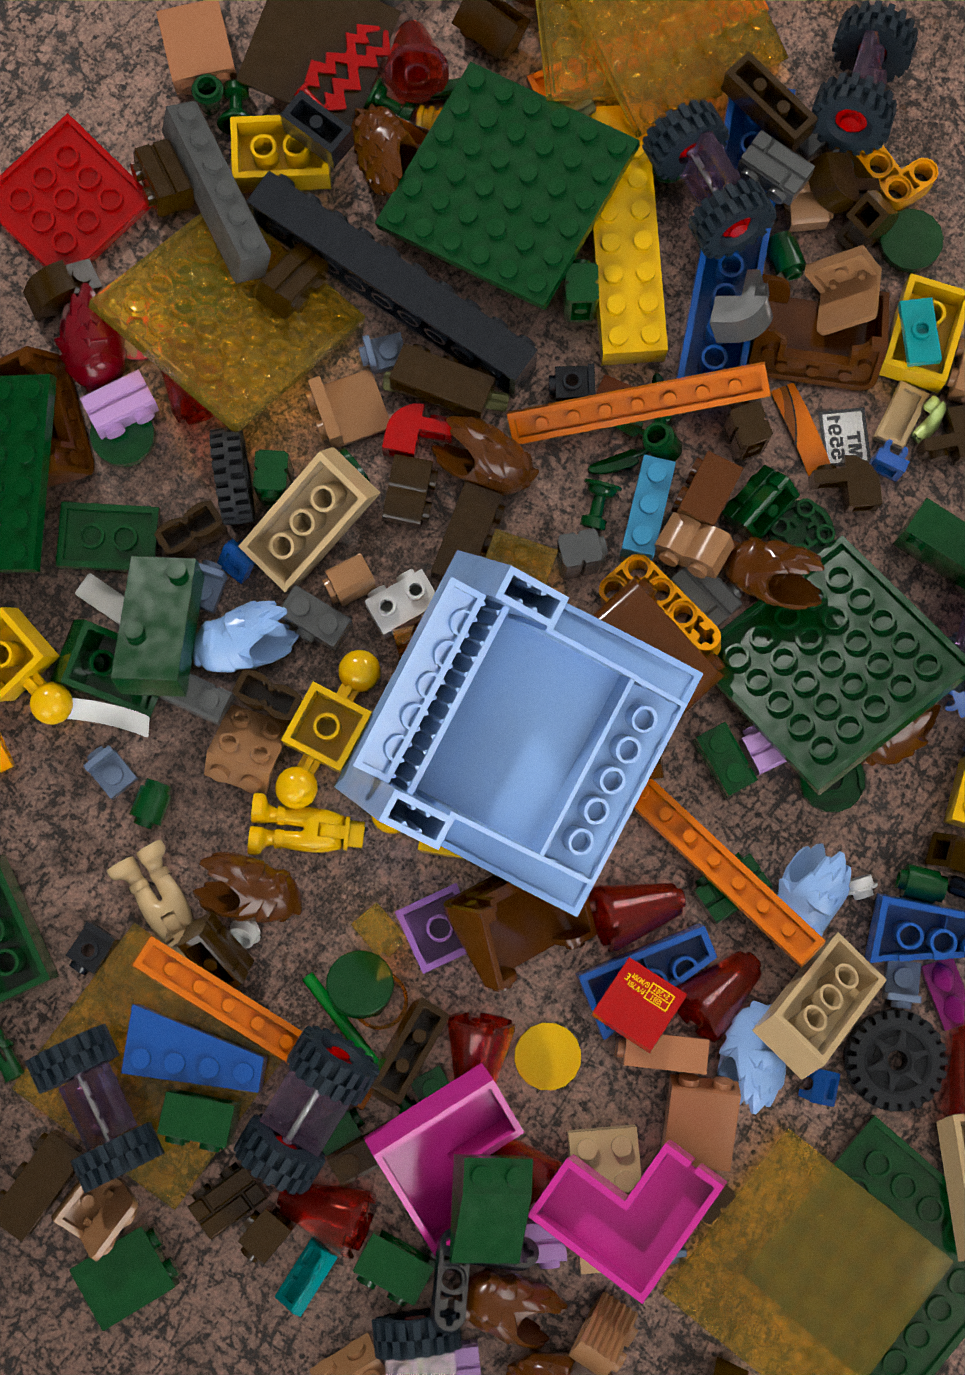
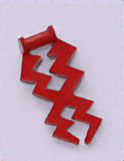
M356 24L357 34L345 33L347 52H326L325 63L311 59L304 84L294 95L296 96L301 90L328 111L346 110L344 91H361L358 68L378 69L376 56L391 57L388 30L383 31L382 48L366 46V55H358L356 44H370L366 34L379 32L380 27ZM335 62L347 65L348 79L331 78L333 94L324 92L325 104L323 105L308 87L320 89L318 73L336 75Z

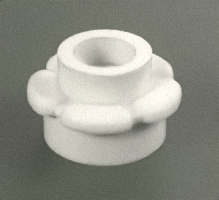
M871 874L852 878L849 884L850 890L848 895H853L854 900L873 896L872 889L876 888L878 883L873 882Z
M235 920L230 924L231 934L245 949L252 947L253 944L260 941L261 931L255 921L244 922Z

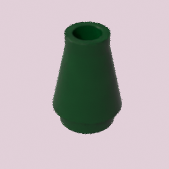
M203 74L193 82L191 88L192 95L205 114L215 115L220 110L223 85L217 77Z

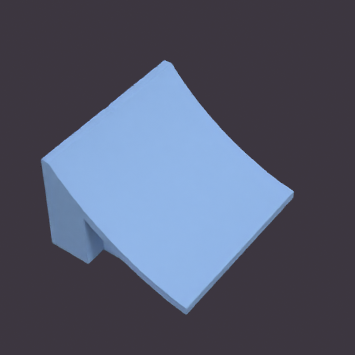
M457 550L334 787L376 820L437 850L442 846L517 887L578 917L703 673L568 604L569 597L512 565Z

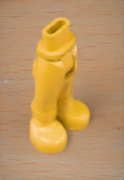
M254 793L252 823H276V825L302 827L304 830H270L263 827L250 826L247 854L259 855L265 847L272 845L276 849L286 848L312 853L332 852L341 850V848L347 851L348 847L363 848L365 822L352 821L351 816H346L345 818V816L336 812L320 808L304 807L292 809L283 805H278V808L269 804L265 794Z

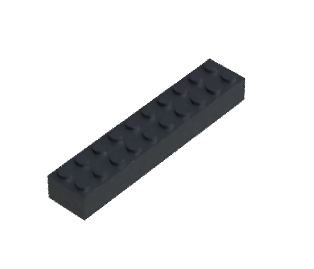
M268 171L247 199V205L261 231L290 250L297 243H302L312 251L313 255L317 254L328 262L327 275L448 356L458 359L462 365L472 369L473 367H481L489 371L491 376L495 377V387L504 393H508L512 399L516 398L536 370L538 349L535 348L536 345L530 338L523 334L517 336L508 330L509 327L503 320L496 316L490 318L481 312L482 309L476 302L469 298L463 300L454 294L455 290L449 284L442 280L436 282L427 276L428 272L422 266L414 262L409 264L401 258V254L390 245L382 246L375 241V237L363 227L355 228L348 223V219L341 212L335 209L332 211L321 205L322 202L314 194L308 191L304 194L295 188L294 182L283 174L277 176Z

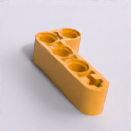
M884 145L879 150L873 148V152L867 155L864 150H861L859 156H853L852 151L847 150L846 152L851 155V159L854 162V173L858 178H879L881 187L879 193L896 211L904 210L925 196L932 188L938 176L936 163L928 158H919L901 169ZM870 166L880 167L883 173L873 172ZM914 174L924 175L927 181L918 180ZM888 191H897L902 198H893Z
M643 554L629 556L601 581L599 595L601 605L609 600L606 597L609 591L620 590L633 578L630 575L633 570L638 568L644 569L647 573L640 579L646 577L657 591L669 593L668 598L661 601L657 600L656 603L701 652L719 654L721 634L718 627L647 556ZM681 613H686L692 619L687 623H679L675 620V617ZM700 636L704 640L712 638V644L707 642L700 644Z

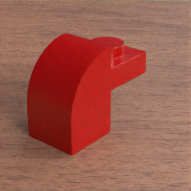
M421 403L409 404L400 408L388 421L382 444L383 456L394 458L395 454L416 458L420 437L452 444L453 435L450 433L452 428L447 423V417L441 415H430V418L425 417V404Z

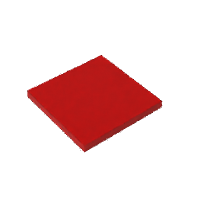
M68 113L0 175V225L43 267L63 260L65 265L90 259L91 263L94 262L151 207H148L142 193V188L144 187L139 182H136L134 177Z

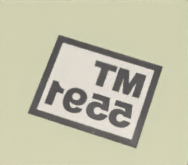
M865 408L818 411L822 443L830 463L835 464L836 467L839 466V462L844 455L857 456L870 463L871 455Z

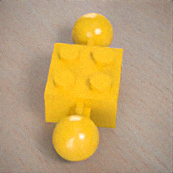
M1 607L0 702L15 701L27 690L31 694L30 709L37 720L48 725H55L65 721L73 709L71 693L65 686L55 682L47 683L41 676L60 656L19 608Z
M354 650L342 658L338 669L342 684L337 693L314 681L308 689L281 739L286 746L303 754L298 765L282 771L275 783L277 798L286 807L301 809L313 802L318 791V784L314 775L320 764L341 774L372 715L371 711L354 703L359 692L370 690L377 684L380 678V664L372 653L365 650Z

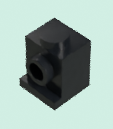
M588 363L585 366H555L554 375H549L548 377L549 395H555V402L595 395L594 363ZM566 380H577L578 383L575 386H570Z
M86 921L83 930L65 955L72 959L69 966L84 976L89 971L93 974H99L120 942V939L94 922ZM87 944L94 946V953L90 957H87L83 952Z

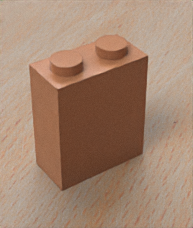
M203 0L156 11L172 82L177 95L182 93L192 95L191 88L193 82L203 74L217 77L223 87L226 81L237 78L219 0Z
M662 1034L651 1053H648L624 1036H616L614 1056L619 1057V1063L625 1066L707 1075L710 1040Z
M686 1072L679 1075L670 1074L660 1150L671 1139L696 1158L692 1163L695 1167L703 1163L711 1170L730 1172L741 1100L738 1081H733L724 1076H716L713 1079L702 1078L696 1074Z

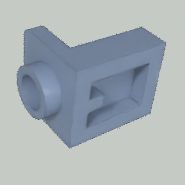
M401 332L370 339L369 335L362 336L364 346L358 347L363 366L369 365L373 375L393 370L404 344Z
M203 560L202 564L198 563L205 576L200 609L215 614L228 577L221 570V565L209 560Z
M110 745L106 748L100 746L87 756L88 762L83 766L112 800L139 780L122 757Z
M885 961L884 977L887 980L883 984L882 999L891 1000V1007L911 1009L912 1003L921 1004L922 997L918 996L921 963Z

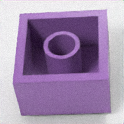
M457 883L395 911L423 974L467 954L446 917L443 905L446 900L461 893Z

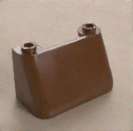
M762 275L764 283H768L769 286L768 300L773 319L769 327L761 335L751 340L749 364L765 361L769 378L857 391L868 390L875 386L888 350L890 292H879L878 313L875 319L822 336L817 331L819 301L790 297L791 285L786 279L774 275Z
M25 346L0 358V376L51 374L57 378L47 488L87 477L94 472L95 466L73 378L65 371L66 365L59 358V354Z
M636 575L593 613L592 616L703 673L682 714L683 716L725 676L726 673L722 670L725 664L714 652L706 654L704 651L701 652L656 603L657 599L654 595L658 591L646 577L640 579Z
M496 875L449 898L443 904L446 917L484 986L495 992L510 989L513 986L512 983L518 978L514 968L548 948L560 945L565 946L569 950L578 949L585 945V941L597 935L589 897L578 917Z

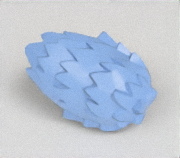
M250 601L225 613L221 618L203 622L195 636L193 649L194 665L197 667L203 666L206 671L222 673L257 669V667L273 663L289 654L299 634L288 630L289 625L278 622L279 619L287 614L286 608L276 606L275 601Z
M823 843L816 844L812 848L805 846L796 853L787 865L783 877L779 879L777 896L820 936L823 935L830 921L849 894L851 867L846 865L845 854L839 851L831 858L826 856Z
M752 1001L750 1007L742 1008L731 1021L732 1024L725 1033L727 1038L719 1050L720 1060L717 1071L718 1076L738 1081L741 1094L740 1104L743 1101L746 1105L749 1104L751 1114H757L765 1105L766 1107H771L778 1090L784 1085L786 1064L752 1031L772 1005H765L757 1001Z

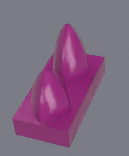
M954 959L936 960L921 966L920 973L942 1031L964 1025L965 987Z

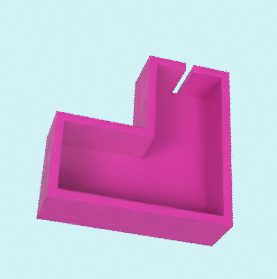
M480 1063L363 1138L436 1257L439 1237L443 1232L451 1228L454 1154L491 1155L522 1135L524 1131L494 1079L484 1065ZM450 1240L446 1241V1245L450 1246Z
M671 1139L664 1144L629 1195L573 1154L565 1160L528 1213V1217L643 1304L725 1187L727 1181L703 1163L695 1167L692 1163L696 1158Z

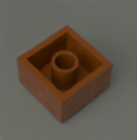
M707 451L704 459L697 457L685 482L690 486L689 488L682 486L671 511L689 516L702 524L715 526L744 468Z

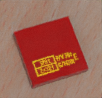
M629 957L593 1010L591 1016L646 1052L651 1053L688 994Z

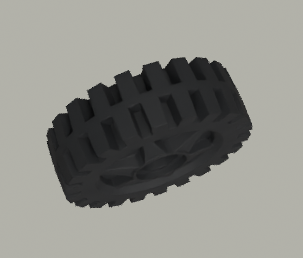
M236 425L210 429L212 469L214 471V483L216 485V495L218 496L222 521L224 525L254 522L255 508L252 480L242 427Z
M883 1010L869 1015L852 1029V1034L846 1040L847 1045L843 1052V1056H845L843 1065L844 1070L847 1072L846 1077L853 1086V1090L863 1100L877 1108L902 1112L917 1109L923 1106L925 1102H929L934 1098L933 1095L939 1092L943 1086L941 1082L947 1075L945 1067L948 1065V1057H945V1051L947 1050L945 1043H942L940 1039L941 1035L927 1020L908 1011ZM893 1051H898L902 1056V1065L896 1070L891 1069L888 1064V1056Z

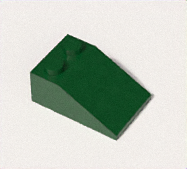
M73 619L50 681L104 702L137 711L151 718L159 696L120 694L111 679L118 633L85 619Z
M454 1154L450 1263H520L532 1197V1158L522 1155Z

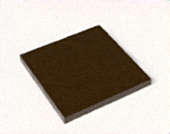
M266 0L236 82L289 104L295 97L296 91L304 84L311 59L325 63L326 52L346 53L345 33L357 34L356 24L380 27L379 32L366 34L370 44H356L358 55H366V46L382 48L383 31L388 30L390 42L401 11L377 0ZM376 56L378 67H380L383 57ZM335 62L336 75L318 73L320 89L308 87L323 105L325 104L324 92L333 94L331 78L348 79L347 65ZM359 67L361 91H344L347 109L330 112L351 127L356 117L354 109L356 107L364 108L379 68Z

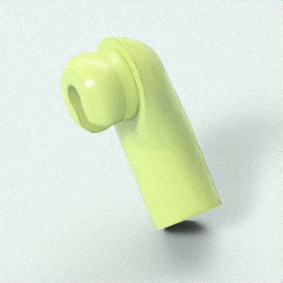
M935 395L931 396L923 405L924 410L929 412L930 415L911 433L912 438L918 444L923 439L930 438L939 429L947 409L944 400L941 402Z

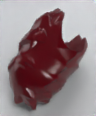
M82 283L78 296L74 293L71 294L70 305L66 303L64 306L62 319H60V337L55 338L54 342L62 353L59 358L66 365L65 371L78 384L84 386L87 393H91L122 377L126 369L125 360L128 351L125 348L126 333L121 332L117 313L113 307L110 308L105 294L99 290L96 295L88 283Z

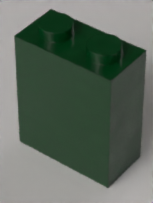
M147 1222L118 1239L111 1251L106 1255H102L98 1261L88 1257L69 1269L102 1331H105L164 1295L180 1283L178 1276L181 1273L172 1257L166 1258L160 1247L164 1243L159 1232L154 1226L149 1228Z

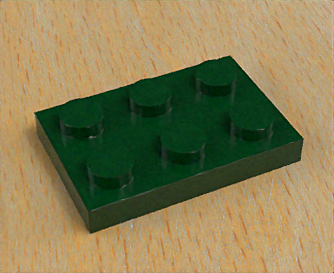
M61 501L56 566L66 569L129 572L131 556L157 557L158 540L154 534L160 526L161 509L151 506Z

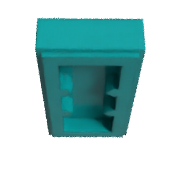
M932 297L900 301L898 303V311L907 367L940 364L942 355Z
M311 1237L276 1293L275 1298L292 1314L301 1317L338 1257L319 1240Z

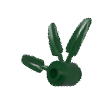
M655 373L653 375L652 383L664 381L660 374ZM672 416L655 418V423L650 424L646 429L642 428L643 423L641 421L614 426L631 437H636L638 433L643 435L645 448L639 451L630 449L591 464L587 470L592 474H607L621 471L639 463L638 457L649 453L653 457L675 462L682 453V443L672 427L666 424V422L671 420Z

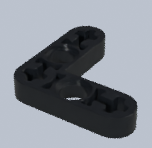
M451 1228L443 1232L438 1239L430 1314L433 1327L440 1333L451 1334L463 1325L466 1317L470 1265L512 1271H525L532 1267L538 1260L539 1249L531 1238L524 1236L523 1250L529 1253V1257L519 1264H444V1260L448 1261L450 1259V1246L446 1245V1241L450 1240ZM451 1270L458 1274L460 1284L456 1290H450L444 1286L442 1276L445 1271ZM440 1296L447 1298L458 1296L459 1298L458 1301L453 1300L450 1304V1314L456 1315V1320L450 1322L449 1326L446 1325L445 1318L440 1317V1313L447 1309L448 1299L441 1300Z

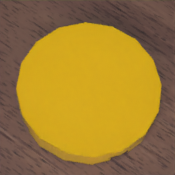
M540 1023L529 1027L520 1036L515 1047L514 1062L519 1075L527 1084L539 1090L553 1091L566 1086L575 1078L581 1065V1049L577 1039L567 1028L556 1023Z

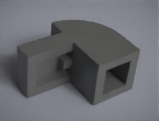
M747 269L741 296L715 297L710 325L716 343H740L752 340L761 335L771 324L773 314L768 300L769 286L768 283H764L760 269Z

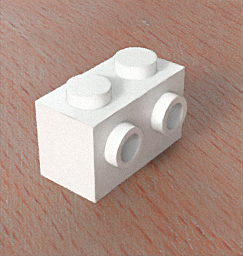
M410 569L396 578L397 583L388 588L385 585L379 586L368 593L369 598L364 601L366 608L385 640L419 622L433 598L435 591L422 569L416 572Z

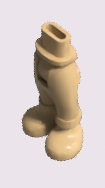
M160 839L142 848L136 855L150 873L149 877L155 883L162 897L161 901L157 899L149 886V882L143 877L134 856L113 865L107 870V873L112 880H124L130 884L128 889L134 895L143 917L153 932L165 943L169 942L168 947L173 948V950L186 957L177 945L181 937L184 936L183 933L187 925L194 921L193 914L183 892L171 877L167 866H163L162 856L166 848Z

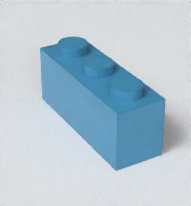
M644 454L619 554L620 557L628 558L633 554H643L652 561L656 549L654 544L659 537L676 462Z

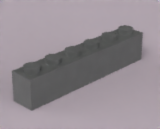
M196 100L166 106L162 133L165 139L170 140L194 189V199L235 284L265 277L271 251Z

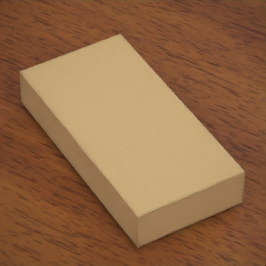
M900 380L872 440L884 445L887 440L891 439L893 442L890 448L901 452L906 446L923 410V405L930 394Z

